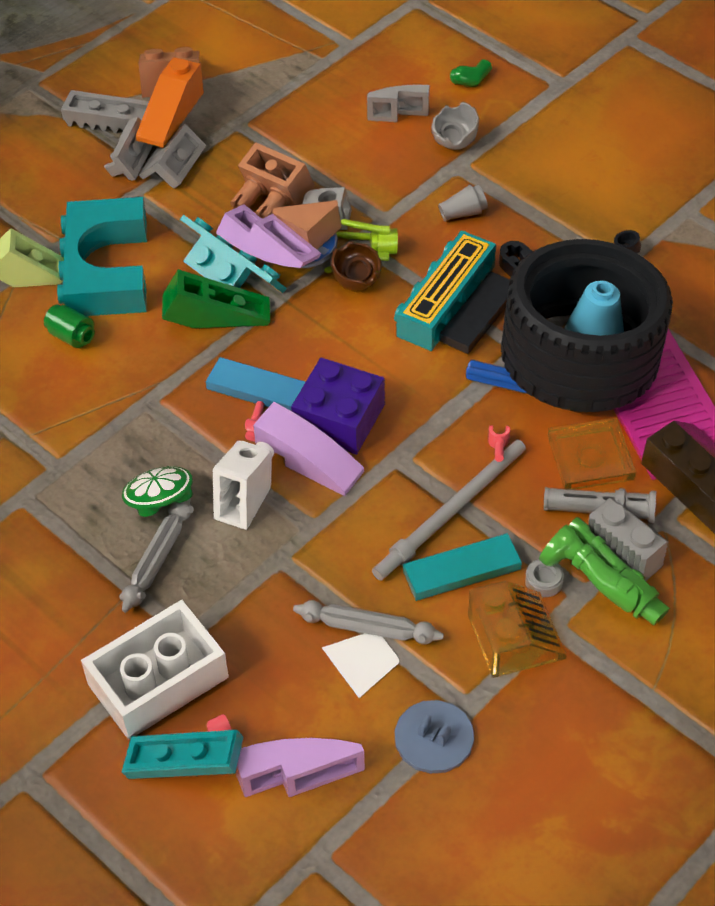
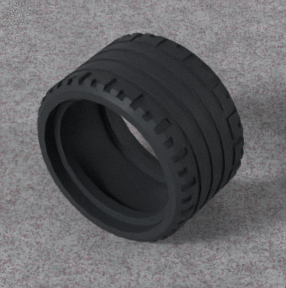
M565 240L546 245L528 254L525 259L518 263V267L514 269L510 278L504 317L501 357L505 363L504 367L510 373L512 380L521 389L525 390L526 393L546 404L578 412L613 410L632 403L636 398L644 395L645 391L650 389L652 382L657 377L673 308L671 289L667 285L666 279L661 275L662 273L648 260L634 251L600 240ZM607 281L615 285L620 292L624 326L623 333L601 336L580 334L563 329L547 320L555 316L571 315L585 288L592 282Z

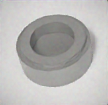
M539 559L535 560L527 567L526 587L532 594L539 597L554 596L562 588L563 569L559 564L550 567L544 565Z

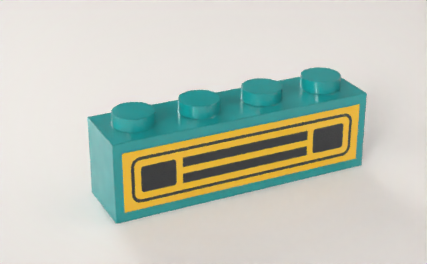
M462 230L453 241L450 240L446 244L439 260L431 263L425 278L414 285L408 300L397 307L394 315L396 337L432 351L439 342L440 332L495 267L496 244Z

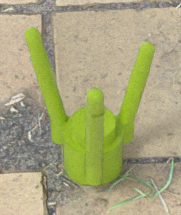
M341 220V224L344 226L371 231V233L337 231V238L370 240V247L377 251L381 261H389V254H397V228L355 220ZM331 266L324 269L325 273L332 272Z

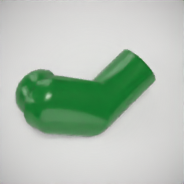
M482 59L475 67L458 66L451 70L450 80L455 85L475 87L490 73L492 65L488 60Z

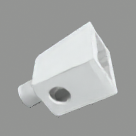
M237 441L213 468V511L215 520L244 530L248 529L271 487L274 450L269 444L257 442L254 445L245 441Z

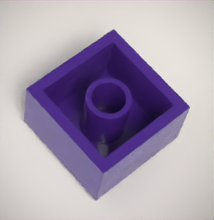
M320 357L293 402L291 411L324 432L347 452L357 455L385 405V378Z

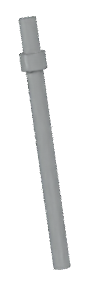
M516 439L504 450L503 461L497 462L494 459L406 539L398 540L389 549L390 554L372 569L373 575L382 581L397 566L409 562L416 555L415 550L526 450L525 444L521 440Z

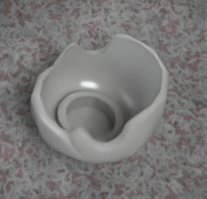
M461 102L458 107L453 108L446 105L433 118L431 132L435 141L439 145L452 150L465 148L476 138L479 127L478 113L474 107L466 102Z

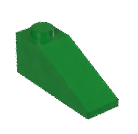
M178 269L162 295V319L191 328L268 326L270 323V299L261 294Z

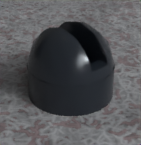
M622 231L614 238V244L623 246L635 253H639L641 250L640 235L636 231Z

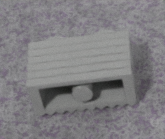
M607 499L589 515L588 525L591 532L595 536L600 535L612 551L629 567L640 571L644 575L645 581L663 566L668 541L614 499Z

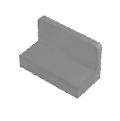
M183 124L177 129L164 148H156L138 175L145 179L156 172L174 189L181 184L206 147V144L186 124Z

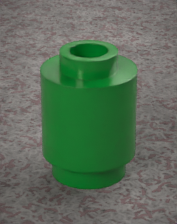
M53 305L45 314L44 326L48 329L49 334L74 348H81L89 344L94 337V321L67 305Z

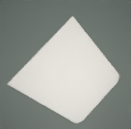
M364 633L322 647L358 698L399 664L398 656L382 636Z

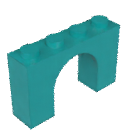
M144 197L67 202L66 215H61L62 234H65V238H60L61 257H64V261H59L58 264L59 277L61 281L63 280V284L57 286L59 304H65L86 316L147 312V286L143 265L104 268L93 266L85 261L92 252L107 245L147 242V216Z

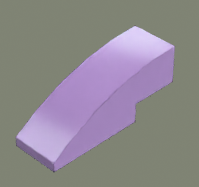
M245 204L226 212L216 232L227 242L247 254L282 266L301 268L318 259L321 255L316 248L274 214L262 219Z
M273 402L253 425L255 443L265 442L273 448L274 453L285 458L286 467L343 496H346L364 473V467L332 438L310 422L276 402Z
M322 738L281 739L257 743L241 748L236 776L244 797L281 784L284 785L288 797H292L364 771V749L359 743Z

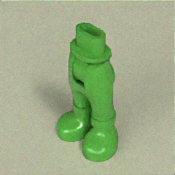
M579 517L573 519L569 526L567 524L563 526L540 554L539 561L550 567L558 564L563 559L572 560L571 564L578 570L581 569L605 597L625 612L634 610L633 617L636 619L642 616L654 626L670 610L667 605L658 599L660 593L654 586H650L645 581L644 575L623 562L606 544V541L600 535L595 536L591 532L590 526Z

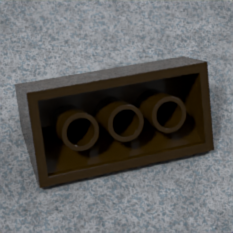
M672 421L647 438L641 464L715 534V443L694 424Z

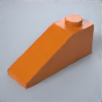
M176 57L171 59L158 78L136 133V141L162 148L166 146L204 94L200 63Z

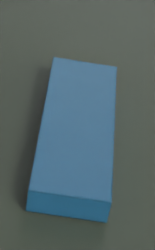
M219 357L206 380V388L208 390L252 403L262 401L266 407L276 402L290 411L293 402L305 384V381Z

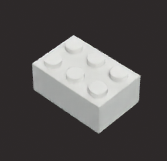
M183 600L178 601L81 660L89 687L128 740L131 739V736H137L229 678L225 652Z

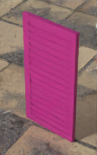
M668 329L657 377L652 382L650 389L646 390L645 394L641 397L636 398L634 402L613 409L641 461L647 438L672 421L694 424L715 443V406ZM647 470L652 480L657 479Z

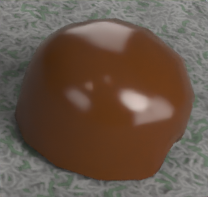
M350 241L344 247L336 248L333 251L331 270L335 280L343 288L351 291H360L367 289L379 279L382 262L377 251L369 245Z

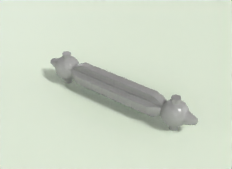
M191 498L181 503L174 502L168 509L169 516L163 519L134 570L131 585L126 586L119 595L120 600L123 602V612L126 613L132 607L139 606L143 599H145L146 594L143 591L151 586L181 532L182 521L187 520L194 511L193 506L190 505Z
M309 600L304 604L294 605L293 611L300 614L309 623H316L321 620L330 627L398 640L414 638L423 645L435 640H442L444 636L442 632L436 630L431 623L426 621L414 624L408 618L336 604L322 607L315 600Z

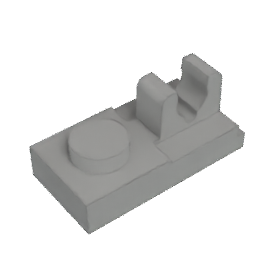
M139 117L129 119L115 150L110 155L113 162L104 166L112 177L124 174L128 180H136L153 146L136 141V133L141 123Z

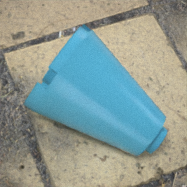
M607 281L590 283L585 288L564 329L580 334L598 336L623 333V316L618 288Z

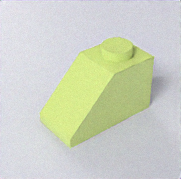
M12 228L0 238V280L12 287L58 285L63 282L59 277L58 264L59 261H64V257Z

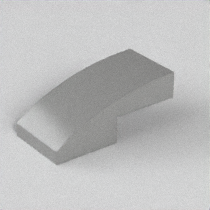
M401 85L369 92L367 94V120L397 122L398 114L428 116L430 85Z

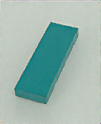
M508 533L405 563L403 564V573L417 601L521 570L522 561Z
M238 730L131 736L122 773L128 779L235 774L244 737Z

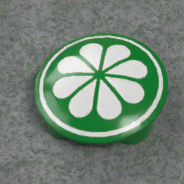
M167 466L155 468L136 476L128 482L122 491V499L126 505L137 509L140 516H152L161 507L174 502L181 503L189 500L193 495L191 489L193 478L188 470L181 467Z

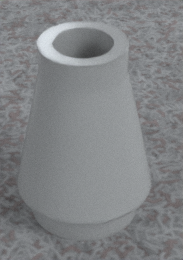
M468 185L446 201L439 203L438 207L443 220L446 222L451 219L482 214V210L487 209L488 204L480 185L473 187Z

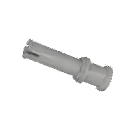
M545 487L544 510L592 513L607 499L612 498L638 519H647L648 523L654 524L657 491L651 490L649 494L626 492L625 488H619V490H615V493Z

